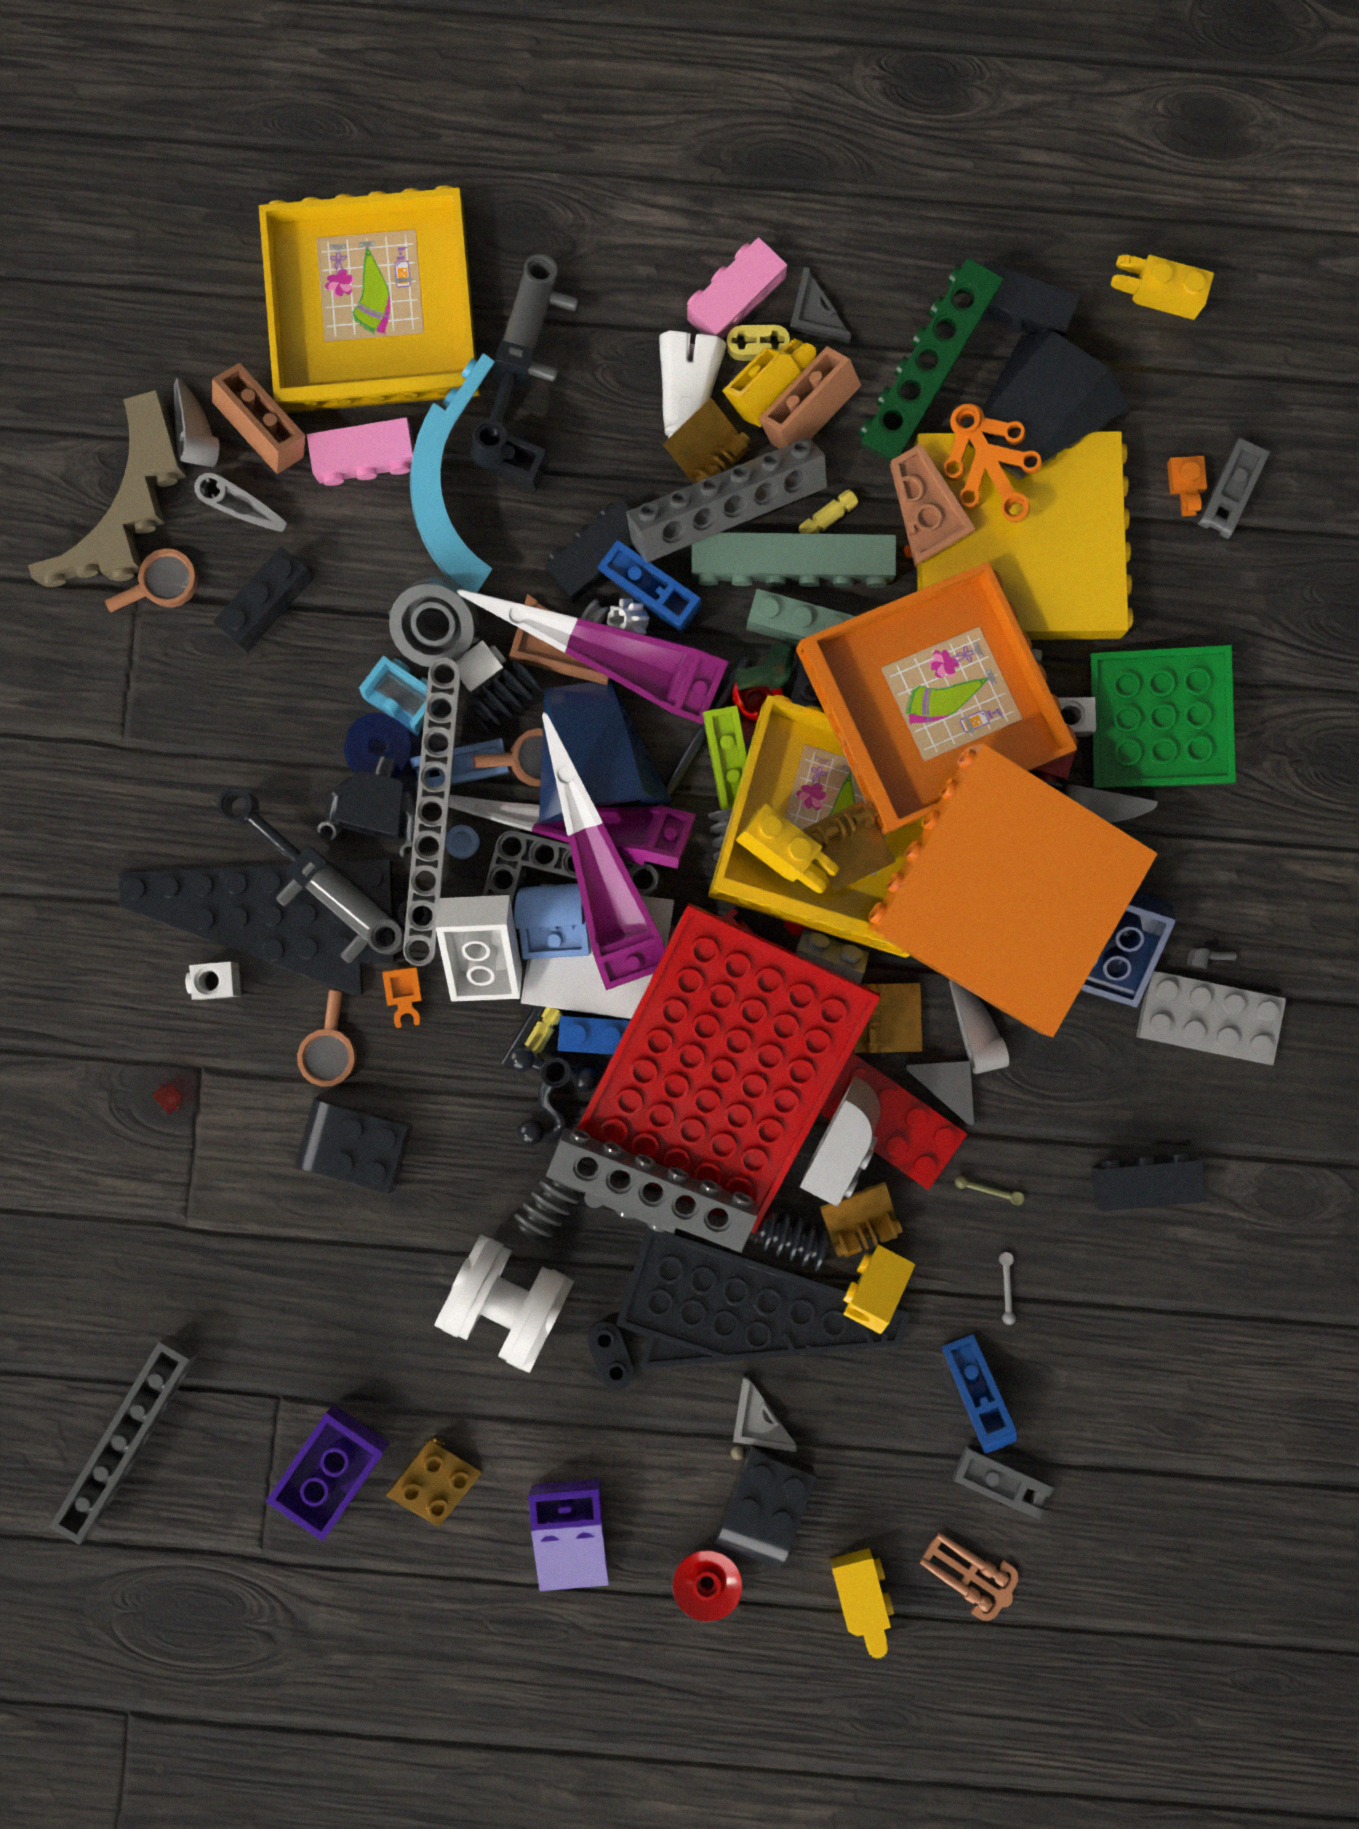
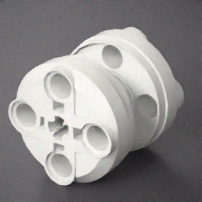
M480 1235L468 1259L465 1260L434 1326L455 1337L459 1336L467 1340L480 1315L510 1329V1333L498 1356L507 1360V1363L530 1373L574 1280L554 1269L550 1270L542 1266L529 1292L500 1277L512 1250L504 1247V1244L492 1238Z

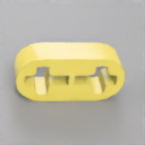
M779 325L735 326L727 335V352L735 360L752 361L763 348H772L770 343H766L770 342L771 336H777L778 342H783L779 343L776 350L780 351L785 345H788V342H790L789 333ZM740 336L744 337L745 342H747L743 350L738 349V344L735 343Z

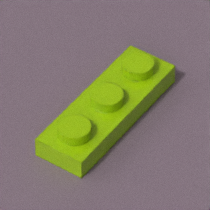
M737 705L702 712L721 811L733 809L747 759Z

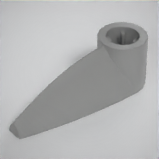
M176 378L174 383V413L177 458L180 462L214 467L219 456V440L217 437L212 436L205 413L193 393L182 379Z
M204 473L196 480L194 486L195 493L204 503L234 517L280 532H283L286 528L287 523L280 516L221 475ZM212 479H215L217 481L216 487L220 489V493L218 496L212 494V498H209L207 496L208 490L204 488L206 482L212 483Z
M1066 783V788L1063 791L1064 795L1107 822H1118L1135 818L1154 810L1158 801Z
M950 980L949 983L956 1014L973 1073L979 1074L1008 1067L1009 1055L1003 1038L1000 1037L989 1012L974 993Z

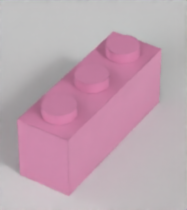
M759 237L751 245L749 243L744 244L736 253L735 261L728 268L725 266L721 267L712 277V283L704 291L701 289L696 291L687 303V320L701 334L718 336L724 339L732 328L738 326L786 278L787 264Z
M407 417L306 434L312 472L319 484L324 483L327 486L342 484L344 479L357 477L358 480H370L376 478L379 473L390 472L391 474L399 475L410 471L415 446L412 428Z

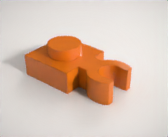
M409 966L382 970L387 1006L398 1005L394 1013L395 1026L401 1028L400 1018L405 1013L411 1014L414 1018V1024L419 1025V1012L412 1006V1002L422 1001L417 967Z

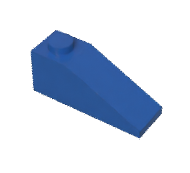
M618 540L597 567L598 570L635 600L643 603L644 607L681 634H683L702 607L700 597L650 562L646 563L640 555Z
M974 1334L942 1346L943 1353L984 1453H989L1016 1442L1017 1433Z

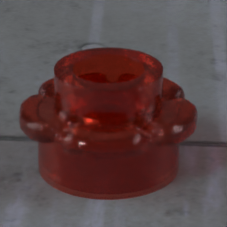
M159 1084L160 1088L153 1092L152 1096L168 1115L176 1109L180 1111L181 1107L178 1103L183 1100L181 1095L171 1084L166 1088Z

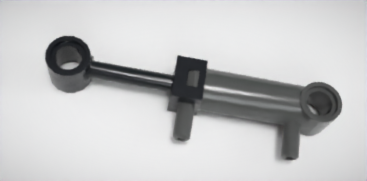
M543 254L532 255L524 264L523 276L504 338L500 341L495 358L493 379L500 380L501 383L490 419L480 421L473 429L471 454L475 462L483 467L491 468L498 466L505 458L507 431L502 424L514 385L526 388L529 375L549 381L556 380L557 368L533 361L549 304L571 311L577 309L578 298L554 291L557 265L552 258ZM488 441L494 443L495 445L489 446L484 444L483 442Z
M237 787L228 788L221 793L217 806L219 813L225 819L239 825L249 824L292 862L285 872L293 879L276 897L277 901L283 906H287L302 888H305L358 934L341 953V957L346 962L351 963L367 944L378 953L388 955L396 954L403 949L405 934L403 926L393 920L334 868L333 864L316 849L307 846L303 852L299 851L259 815V802L253 794ZM238 798H244L246 803L244 811L234 815L232 804ZM385 928H392L395 932V941L390 946L384 947L380 943V933Z

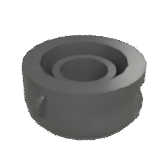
M426 577L415 581L401 593L394 602L392 609L388 610L390 633L396 647L409 660L421 666L430 667L439 658H449L456 662L463 657L472 643H476L480 639L477 635L479 618L475 603L460 596L457 590L465 589L458 583L451 581L448 577ZM427 608H437L443 611L450 623L449 631L442 634L428 629L422 620L421 612Z

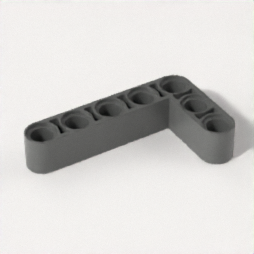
M517 831L504 832L496 842L482 896L510 895L514 918L516 896L519 889L524 887L528 868L577 880L576 873L572 870L573 859L570 845ZM514 840H520L522 844L520 853L516 856H509L507 852L509 843ZM546 848H553V861L546 865L541 864L539 860L540 853ZM622 859L640 896L652 897L660 891L662 878L654 867L646 863L643 866ZM510 872L513 876V883L509 888L503 890L499 886L500 876ZM644 872L652 873V885L647 889H639L637 886L638 876Z

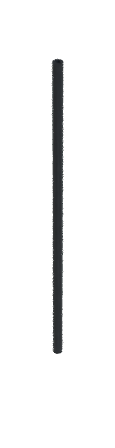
M740 656L709 711L726 708L732 697V690L738 675L747 667H750L752 661L744 656ZM704 723L699 725L664 784L671 799L707 740ZM668 802V803H662V804L652 805L651 807H656V806H664V807H667L668 804H669V802ZM535 1005L532 1007L503 1056L501 1064L512 1069L508 1064L509 1052L516 1046H526L525 1042L537 1022L541 1021V1015L546 1007Z

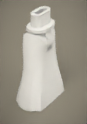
M670 330L659 336L663 389V421L665 434L668 438L712 395L726 349V342L718 336L697 334L695 344H690L691 334L687 332Z

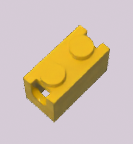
M877 1245L873 1254L865 1253L857 1268V1272L862 1275L857 1284L851 1282L843 1298V1301L848 1303L843 1315L881 1334L891 1321L915 1264L880 1245Z

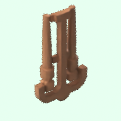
M940 1532L931 1541L924 1552L923 1558L920 1560L921 1565L963 1594L966 1600L972 1604L977 1603L978 1605L973 1606L970 1612L980 1620L989 1621L994 1619L1002 1607L1010 1606L1013 1601L1012 1591L1018 1583V1573L1005 1560L1000 1564V1570H997V1566L990 1561H984ZM941 1542L972 1564L968 1569L940 1550L938 1547ZM935 1555L963 1574L962 1580L959 1581L929 1562L932 1556ZM978 1568L982 1574L988 1578L993 1577L998 1585L1005 1587L996 1588L977 1575ZM971 1580L994 1595L995 1602L993 1605L990 1598L984 1595L981 1596L980 1592L974 1587L967 1586Z

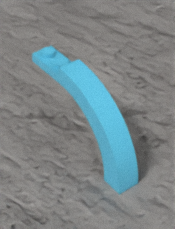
M484 353L478 362L472 358L461 374L466 379L459 390L453 386L442 403L447 409L444 410L435 403L431 406L416 439L410 470L412 510L426 549L446 577L458 583L465 590L475 593L478 592L493 568L479 559L465 545L454 529L442 497L440 469L443 450L451 429L495 362Z

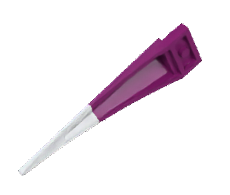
M463 589L457 590L459 595L554 646L667 711L702 725L704 723L702 712L709 711L728 664L726 659L691 645Z
M543 712L544 728L592 952L606 990L653 974L665 951V947L653 919L550 718Z
M450 795V808L569 843L564 820L538 824L540 805ZM664 806L595 807L621 859L643 866L648 861L678 869L695 825L696 814Z

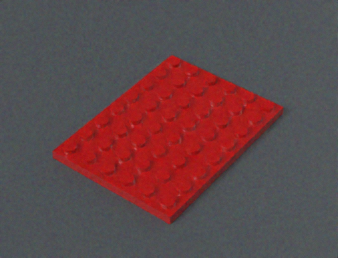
M688 902L576 1129L587 1132L591 1138L600 1142H614L620 1145L624 1151L636 1156L638 1154L647 1155L653 1158L657 1164L664 1167L680 1168L687 1172L690 1177L697 1180H711L717 1183L721 1189L733 1194L741 1192L750 1196L757 1203V1218L751 1229V1232L755 1234L880 1000V993ZM619 1170V1171H621V1172H623V1173H625V1174H628V1173H627L626 1171H624V1170ZM648 1183L649 1185L655 1188H658L660 1190L662 1189V1187L657 1183ZM688 1195L678 1197L688 1203L695 1201ZM714 1208L710 1211L715 1216H723L727 1213L721 1208Z

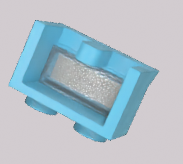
M382 656L359 687L362 697L418 736L424 725L428 680L422 677L419 681L409 674L411 670L403 662L396 658L391 661ZM440 702L436 703V704L432 707V711H431L432 713H433V711L436 709V707L439 705Z

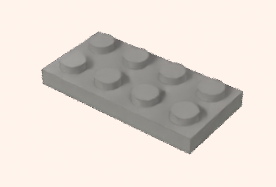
M1153 971L1145 989L1136 1037L1256 1063L1274 1065L1286 998Z

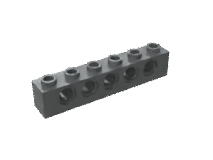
M807 437L627 511L632 545L645 562L648 563L827 488L825 454Z
M564 1128L546 1174L548 1178L738 1252H742L757 1218V1203L750 1196L741 1192L733 1194L723 1190L717 1183L711 1180H697L690 1177L687 1172L680 1168L664 1167L657 1164L653 1158L647 1155L638 1154L636 1156L628 1153L614 1142H600L591 1138L587 1132L580 1129L570 1130ZM591 1157L597 1164L587 1166L580 1159ZM616 1170H624L630 1176L628 1178L621 1179L616 1177L613 1174V1172ZM654 1182L659 1184L662 1189L651 1191L645 1185ZM688 1195L695 1201L685 1204L680 1202L678 1197ZM714 1208H721L727 1213L723 1216H715L710 1211Z
M172 1335L158 1342L49 1526L50 1528L79 1545L94 1532L200 1353L199 1351Z

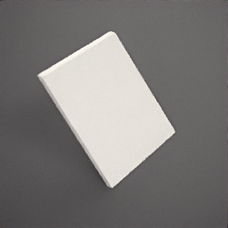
M641 896L666 949L674 900ZM593 952L589 956L528 959L521 1004L631 1019L653 974L606 990Z

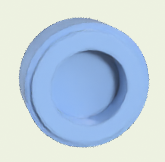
M457 825L448 831L445 847L453 857L464 860L473 857L477 853L480 839L475 830L467 825Z

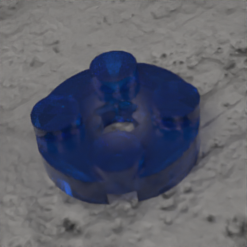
M371 713L360 717L350 726L343 751L348 765L354 772L362 770L373 773L378 757H386L397 762L394 779L403 773L411 763L410 759L413 758L412 739L406 727L399 720L388 715ZM375 739H378L381 743H387V749H384L386 752L382 756H379L377 753L372 755L370 753L369 747H374L371 742Z

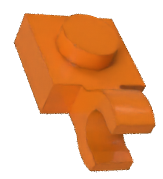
M1204 456L1170 458L1167 462L1170 495L1180 494L1182 517L1196 516V511L1201 510V497L1199 493H1204L1207 489Z

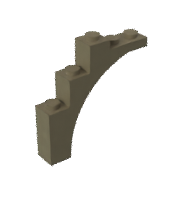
M156 390L123 399L128 418L130 440L127 466L120 489L102 520L76 546L61 556L28 565L31 578L46 587L61 586L66 583V579L76 576L79 578L92 577L98 574V570L110 580L114 579V581L129 580L134 577V573L139 572L141 561L133 533H150L156 529L155 526L165 524L155 486H171L177 483V479L186 477L183 463L177 458L176 438L166 402Z

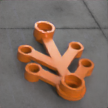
M967 403L957 407L952 413L950 420L951 428L956 437L949 459L943 464L945 476L952 481L962 478L965 472L962 459L969 440L976 450L965 488L959 493V502L968 510L975 509L980 504L979 488L986 469L1003 499L1001 512L1004 518L1011 523L1024 521L1030 513V504L1023 494L1015 493L999 462L1020 466L1025 473L1034 474L1042 467L1041 457L1036 451L1032 450L1021 452L988 444L982 433L1005 436L1008 443L1018 445L1026 437L1024 426L1018 421L1006 423L985 418L982 409L975 404ZM967 417L974 418V423L970 427L962 426L963 420ZM1019 428L1021 430L1020 436L1017 438L1009 437L1011 429ZM1029 457L1037 459V464L1034 467L1028 468L1025 466V461ZM958 464L960 466L959 471L956 474H949L948 468L950 465ZM974 493L976 495L975 500L970 504L965 503V495ZM1015 504H1020L1023 507L1022 512L1018 515L1010 513L1011 507Z

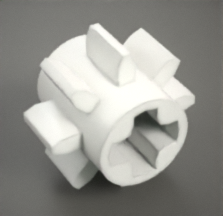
M620 599V606H610L611 610L607 617V624L609 626L646 634L645 629L648 626L649 616L645 609H643V603H634L633 599Z

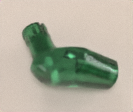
M786 643L772 644L764 665L742 669L737 668L735 679L738 689L744 690L746 688L767 685L768 688L775 690L784 686L790 676L794 662V650L791 645Z

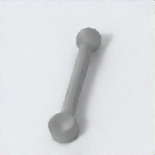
M1003 1252L999 1256V1262L1003 1265L1005 1313L1002 1319L1005 1324L1012 1325L1016 1321V1316L1012 1312L1010 1265L1014 1259L1012 1254Z

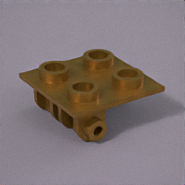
M709 397L662 445L693 484L705 478L729 470L750 449L748 445L751 443V440L745 433L741 432L739 434L717 404Z
M863 800L802 829L805 834L822 846L820 851L839 866V871L835 876L826 874L835 892L896 862L874 819L878 818L876 808L873 805L868 807Z
M920 983L864 984L863 986L880 993L881 998L854 1047V1053L922 1051Z
M885 1182L867 1187L860 1192L852 1194L850 1198H842L838 1207L831 1203L820 1207L838 1257L845 1255L848 1258L853 1254L861 1252L860 1240L865 1250H868L865 1239L871 1237L876 1247L878 1242L875 1234H878L881 1243L898 1238L897 1234L903 1232L899 1220L896 1219Z
M434 1436L432 1440L427 1439L425 1441L424 1447L417 1455H414L412 1462L406 1465V1469L400 1477L394 1480L386 1496L440 1527L480 1477L482 1471L443 1448L445 1443L439 1437Z

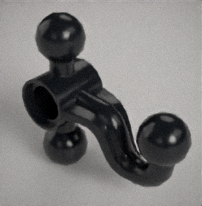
M519 1045L514 1047L508 1054L509 1066L516 1072H525L529 1069L538 1072L542 1079L538 1092L539 1105L555 1121L552 1129L545 1130L539 1121L535 1119L525 1120L518 1127L517 1135L519 1140L527 1146H534L540 1142L550 1144L560 1140L564 1128L568 1129V1118L564 1110L552 1100L553 1089L565 1085L569 1080L573 1082L576 1089L582 1092H589L595 1089L598 1084L599 1076L595 1068L588 1065H582L577 1069L570 1067L562 1053L556 1050L545 1051L537 1057L534 1056V1052L527 1046ZM559 1062L562 1064L561 1070L557 1074H545L546 1067L550 1063Z

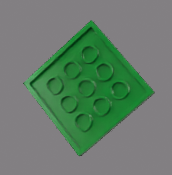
M1232 645L1091 653L1092 697H1095L1096 732L1093 733L1094 789L1235 784Z

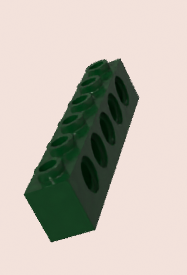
M967 258L963 267L958 264L955 266L947 281V284L951 286L945 297L939 295L930 309L929 314L933 316L927 328L921 326L911 343L915 346V349L910 358L908 359L903 356L894 372V375L898 378L892 389L887 386L884 388L876 405L880 406L878 413L874 419L869 416L859 432V435L863 437L861 440L863 448L889 463L903 454L1001 287L1002 277ZM959 294H967L972 298L973 304L965 309L959 308L955 304L954 298ZM942 324H948L954 328L955 335L950 339H942L937 335L936 329ZM925 354H930L937 359L938 364L935 368L926 370L919 365V358ZM913 384L917 386L920 395L914 400L905 399L901 395V389L905 385ZM890 414H896L902 419L903 424L897 430H889L883 424L884 418Z

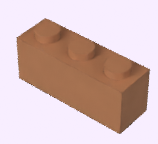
M826 346L758 419L772 445L780 449L807 437L812 439L861 387L851 360Z
M241 363L236 364L212 379V403L276 474L304 458L305 434Z

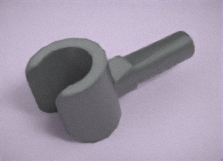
M1193 948L1189 951L1187 965L1207 969L1209 959L1236 960L1237 953L1235 951L1215 952L1205 948Z

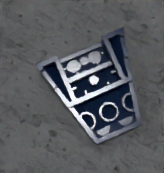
M609 679L608 685L586 682L544 690L543 712L550 718L595 807L637 800L638 807L672 801L611 679ZM544 723L542 731L538 824L564 820Z

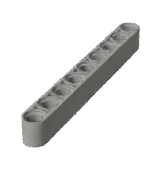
M449 658L435 660L430 665L428 672L403 953L406 960L415 966L429 964L434 959L436 953L437 932L435 927L439 899L441 898L460 689L459 667L457 663ZM442 668L450 669L455 675L454 679L448 684L439 683L435 679V674L438 670ZM438 702H445L452 710L447 717L437 718L431 712L432 707ZM435 736H442L447 739L449 744L445 751L436 753L429 748V741ZM432 770H439L445 775V781L439 787H431L425 781L426 775ZM429 804L438 805L442 810L441 817L435 822H429L422 816L423 809ZM426 838L435 839L439 844L438 852L433 856H424L419 851L420 843ZM428 872L435 876L436 883L433 889L422 891L417 888L416 879L421 873ZM419 907H428L433 914L432 921L426 926L417 925L413 920L414 911ZM416 941H424L429 946V955L422 961L414 960L410 955V947Z

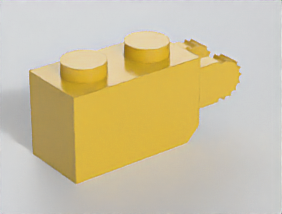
M1126 254L1118 257L1116 266L1123 271L1126 270L1139 276L1134 278L1117 274L1112 277L1111 285L1114 289L1133 294L1132 300L1138 305L1195 320L1206 304L1214 273L1148 255L1147 259H1142Z
M794 339L788 342V345H785L780 351L773 348H763L722 391L744 421L761 427L762 425L758 418L815 359L817 355L816 347Z
M766 803L753 815L736 839L738 843L784 878L793 882L798 879L820 894L824 892L827 885L820 877L808 869L809 865L812 863L831 876H835L839 871V866L820 851L822 848L820 844Z
M869 1548L830 1558L848 1632L855 1636L863 1635L869 1655H872V1658L881 1659V1657L887 1654L888 1650L884 1629L891 1628L888 1615L894 1614L889 1593L882 1594L879 1581L885 1579L880 1558L873 1559Z

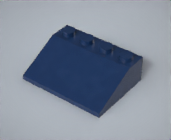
M1136 892L1080 990L1137 1008L1176 922L1173 904Z

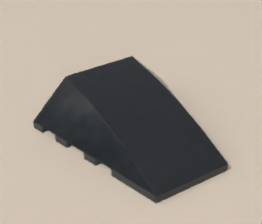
M1056 332L1021 335L982 411L985 418L1006 423L1012 421L1022 423L1026 431V437L1022 443L1012 445L1007 442L1005 436L982 433L988 444L1021 452L1036 451L1041 457L1042 466L1055 459L1059 452L1066 448L1071 449L1080 443L1081 438L1092 431L1096 433L1104 428L1107 422L1114 417H1121L1127 413L1130 407L1110 368ZM1019 428L1011 429L1009 437L1017 438L1020 436L1021 430ZM969 440L968 445L974 448L971 441ZM1029 457L1025 461V466L1028 468L1034 467L1037 464L1035 457ZM999 462L1001 468L1019 480L1030 475L1025 473L1020 466Z

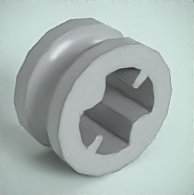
M594 599L582 614L581 619L602 624L610 609L607 606L604 608L600 607L599 601Z

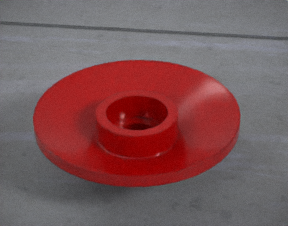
M715 1550L696 1551L685 1557L676 1568L673 1576V1595L677 1605L687 1616L703 1622L717 1621L726 1617L737 1606L742 1593L741 1575L735 1563L725 1554ZM703 1577H711L714 1581L713 1584L709 1587L703 1586L700 1582Z

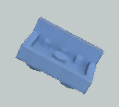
M578 883L530 886L519 889L515 900L514 921L515 929L520 931L523 959L589 956L592 953Z

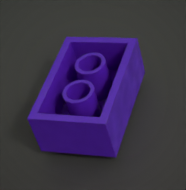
M333 1404L324 1414L265 1502L323 1542L390 1443Z

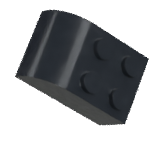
M314 1097L295 1165L315 1174L389 1194L396 1188L414 1124Z
M748 1444L713 1543L776 1568H781L790 1551L816 1480L814 1467L761 1446Z

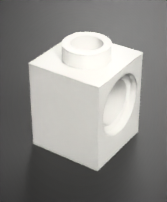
M482 640L455 663H457L460 670V680L471 694L477 696L481 693L480 687L482 685L486 688L492 685L491 678L500 679L502 677L501 671L504 669L502 664L506 660L495 645L488 648Z
M1095 697L1058 698L1062 710H1070L1075 715V724L1069 726L1074 731L1076 737H1087L1096 732Z
M221 962L189 965L190 973L186 974L185 983L187 992L191 993L192 1000L241 996L239 963ZM215 972L219 978V984L216 989L211 991L207 988L205 980L208 974Z

